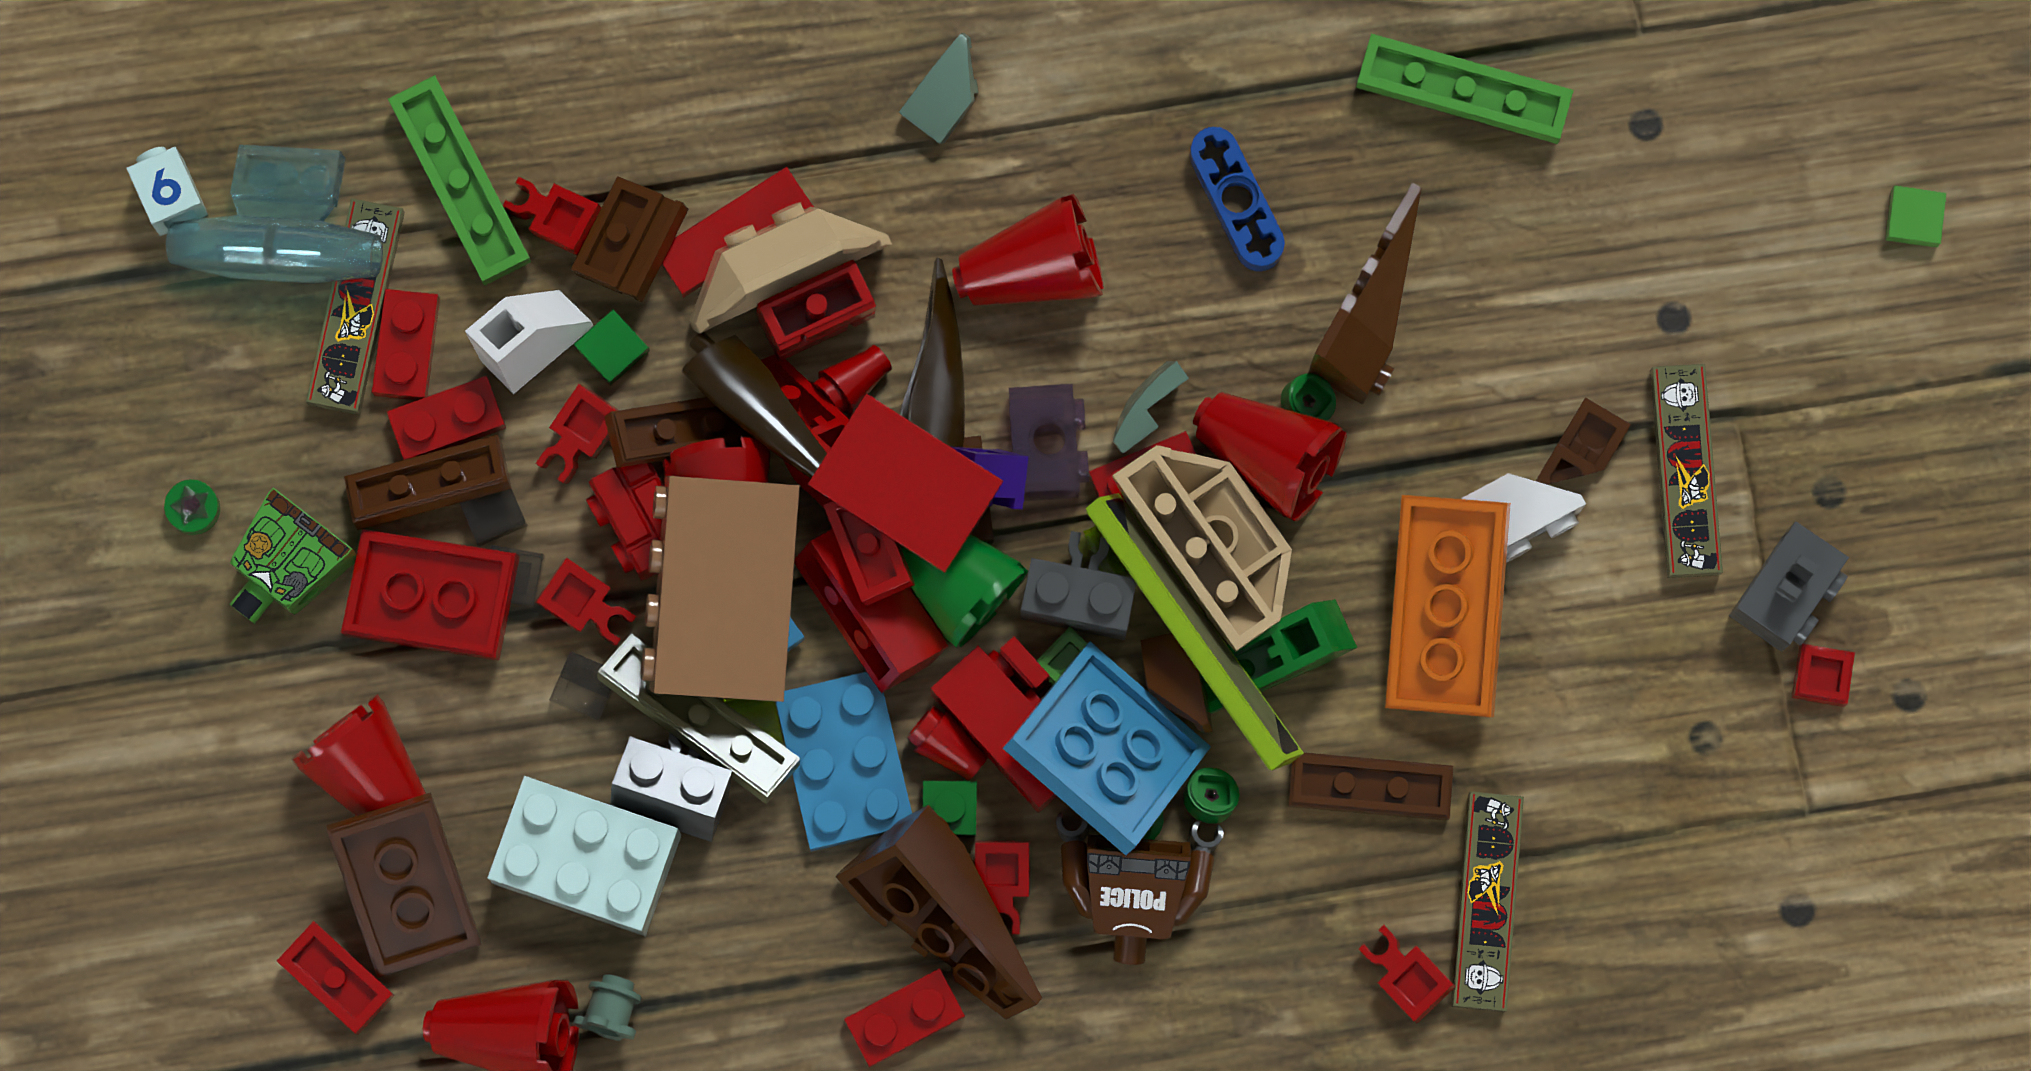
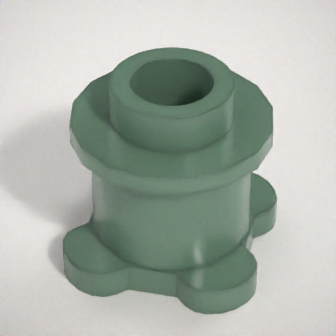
M603 975L601 982H590L588 988L592 991V996L586 1016H575L573 1025L616 1041H621L624 1038L634 1039L636 1030L628 1027L634 1004L641 1003L642 997L633 991L635 985L633 982L614 975Z

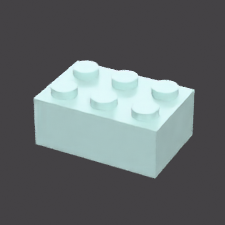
M524 776L488 879L494 885L646 936L678 847L681 833L676 827Z

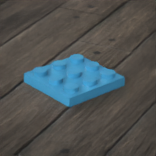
M1089 642L1078 653L1003 747L1009 755L1125 855L1137 846L1211 748L1208 743L1092 642Z

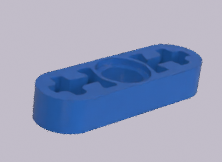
M1208 127L1201 130L1192 141L1190 162L1239 261L1246 268L1253 271H1266L1273 268L1281 259L1285 245L1284 236L1236 139L1229 131L1220 127ZM1212 141L1216 148L1222 146L1227 148L1222 157V163L1227 173L1231 172L1235 167L1240 172L1223 177L1216 185L1211 181V179L1219 178L1220 171L1212 158L1203 160L1200 157L1205 153V143ZM1231 186H1242L1250 192L1252 204L1244 212L1235 213L1229 211L1222 202L1223 192ZM1258 213L1263 218L1256 220L1254 225L1259 237L1262 240L1271 238L1273 241L1269 246V256L1264 258L1258 251L1248 252L1247 248L1251 245L1252 235L1247 225L1240 231H1237L1234 225H1242L1251 221Z

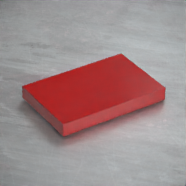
M866 393L812 476L808 486L946 573L1004 481Z
M362 529L341 633L348 637L499 661L520 556L516 553Z

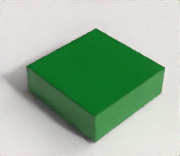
M614 309L574 344L578 352L610 386L650 351L649 347Z

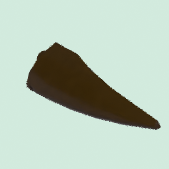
M936 258L923 339L899 414L948 446L963 447L965 439V388L961 341L953 297L943 260Z
M705 332L698 333L689 344L690 348L697 355L683 367L682 373L744 431L779 458L811 479L827 453L791 405L771 371L736 335L715 343Z

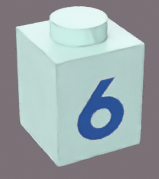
M165 147L150 149L137 157L136 164L127 167L149 220L160 236L208 215L185 161L176 147L168 150Z

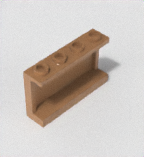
M665 476L664 486H655L653 518L662 519L660 540H651L649 572L658 573L656 594H647L645 607V626L654 627L652 648L643 649L641 662V680L650 681L649 689L651 692L657 694L784 702L799 485Z

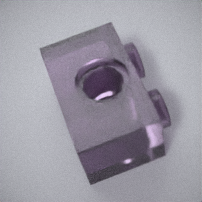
M1073 384L1009 388L1008 404L1012 453L1029 456L1024 501L1079 498L1080 483L1089 482L1087 451H1077L1076 431L1086 429L1084 399L1073 398ZM1045 431L1056 432L1062 437L1064 446L1055 454H1044L1034 444L1037 435Z

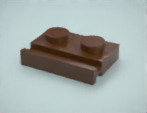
M617 176L571 270L581 278L620 294L624 293L639 302H643L689 209L681 201L671 200L664 197L661 193Z

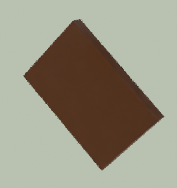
M431 792L327 825V833L377 978L481 945V938Z

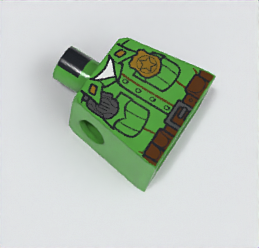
M272 488L231 558L230 564L246 577L248 582L229 605L253 624L258 621L274 600L295 615L355 563L357 554L350 546L275 488Z

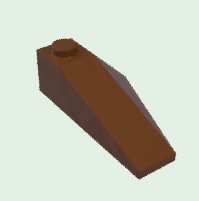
M1414 183L1411 184L1385 229L1375 254L1369 257L1352 289V295L1348 293L1314 353L1308 373L1319 375L1333 389L1362 405L1370 391L1380 396L1394 370L1386 362L1393 349L1422 189Z
M929 805L894 824L835 876L873 919L884 927L892 921L915 939L911 948L925 958L929 953H932L953 968L952 974L957 983L1004 1019H1008L1037 1005L1042 999L964 844L951 831L948 823L938 816Z

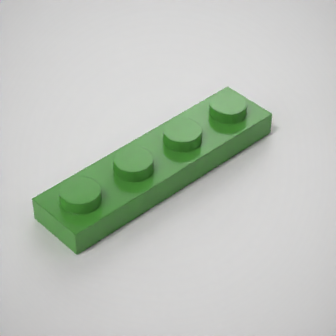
M1372 33L1356 88L1555 144H1558L1574 91Z
M434 75L388 98L483 285L486 286L531 263L528 253L436 76Z

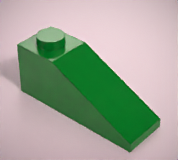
M1336 599L1313 602L1282 617L1276 625L1236 652L1229 644L1227 645L1260 692L1314 670L1357 648ZM1202 676L1203 685L1208 693L1210 714L1224 709L1225 707Z

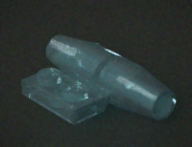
M239 144L230 190L238 215L173 222L167 233L166 252L171 264L228 278L315 284L378 276L383 261V244L378 234L324 222L333 208L338 205L346 160L340 150Z

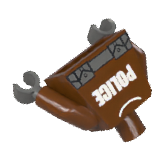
M1060 812L1056 817V826L1059 836L1065 841L1061 845L1062 880L1076 909L1081 916L1093 920L1095 933L1115 935L1114 961L1127 965L1143 964L1146 959L1147 938L1169 939L1173 927L1185 924L1207 897L1214 866V857L1210 853L1218 847L1222 840V827L1217 825L1213 836L1214 841L1204 842L1197 835V829L1200 824V820H1197L1188 833V842L1141 839L1137 846L1125 855L1104 836L1090 835L1089 823L1082 817V825L1078 830L1068 831L1064 829L1063 814ZM1087 835H1088L1087 844H1086L1085 842H1083V840L1086 839V837H1087Z

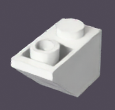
M560 290L505 297L465 330L481 362L514 394L593 328L594 325Z
M1509 473L1461 498L1465 500L1511 503L1506 563L1532 549L1533 547L1529 540L1545 531L1548 532L1551 538H1554L1576 526L1579 522L1575 515L1579 514L1586 505L1580 494Z

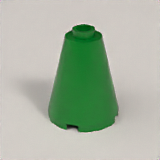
M971 534L946 573L900 545L915 585L911 586L912 590L948 642H951L956 648L968 643L997 614L995 610L1005 598L1009 600L1029 573L1021 562Z

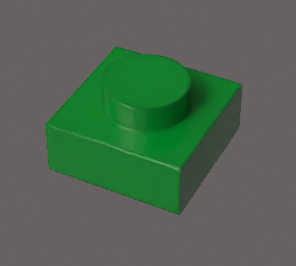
M923 781V807L929 805L938 816L948 823L951 831L957 837H976L977 781Z

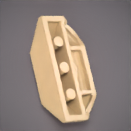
M801 202L790 205L772 214L775 223L756 232L753 224L724 237L727 245L716 250L689 320L692 328L698 333L709 330L757 307V303L852 259L857 261L892 245L890 238L885 233L814 207L803 209Z
M1156 445L1112 476L1128 507L1217 632L1235 652L1281 620L1292 549L1230 462L1171 450V448Z

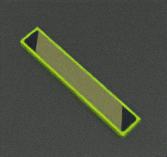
M1118 493L1099 497L1086 507V513L1266 767L1273 771L1291 764L1303 755L1304 752L1121 495Z

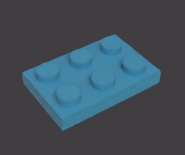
M867 672L784 691V702L776 701L786 748L801 758L799 767L793 773V779L811 852L883 835L898 821L912 814L884 692L881 693Z

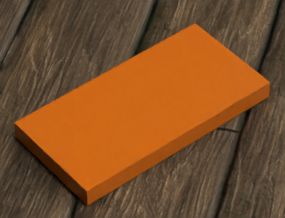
M1402 495L1385 708L1494 717L1511 503Z

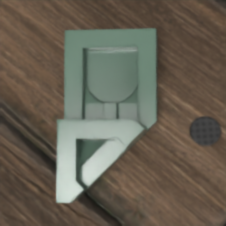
M961 33L899 111L902 116L939 144L947 141L975 102L974 94L979 93L977 79H974L971 62V38L965 33Z
M1166 361L1134 391L1126 402L1113 436V443L1121 454L1128 451L1159 427L1147 409L1189 379L1177 361Z

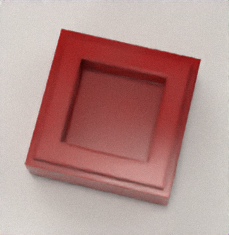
M1015 636L1000 648V655L1015 672L1014 676L1027 690L1031 689L1037 694L1049 683L1050 675Z
M1809 644L1799 646L1792 698L1841 707L1848 705L1855 652Z

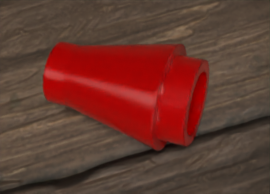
M872 345L857 355L819 371V379L813 382L812 385L842 413L852 414L865 394H869L883 376L892 370V365L884 352L876 345Z
M934 705L921 717L906 738L916 746L913 750L914 752L961 775L967 781H970L988 759V756L977 747L948 710L941 712Z

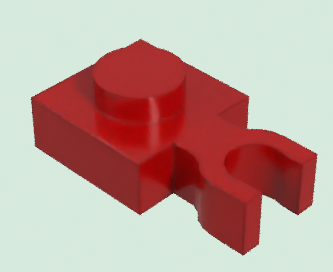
M518 177L515 184L520 190L529 193V198L522 205H514L505 200L503 207L506 212L523 220L534 218L529 227L534 236L578 256L601 210L600 205L555 183L546 197L539 192L533 183Z
M578 384L549 427L561 436L560 440L556 445L545 449L535 464L547 469L555 456H562L565 461V468L557 479L564 484H569L578 469V457L584 452L591 458L596 459L610 438L604 417L611 411H618V409L586 386Z
M567 557L564 558L535 601L536 604L577 632H581L586 623L591 621L596 625L600 636L614 646L621 639L608 630L607 623L609 618L613 615H619L627 622L632 623L637 617L623 607H611L604 603L602 600L611 587Z
M976 841L975 867L998 912L1005 913L1011 917L1013 922L1012 934H1020L1021 918L1018 909L1014 905V897H1029L1030 841Z
M1383 925L1379 931L1388 939V950L1382 955H1374L1365 944L1359 950L1373 964L1384 966L1389 971L1377 983L1418 1024L1456 986L1417 945L1404 956L1400 951V943L1396 936Z

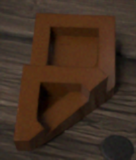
M1585 397L1537 477L1536 482L1549 485L1604 470L1631 424Z
M1169 633L1140 640L1146 682L1150 694L1156 697L1173 714L1177 713L1195 723L1196 728L1201 732H1213L1209 698L1203 685L1202 675L1173 634Z

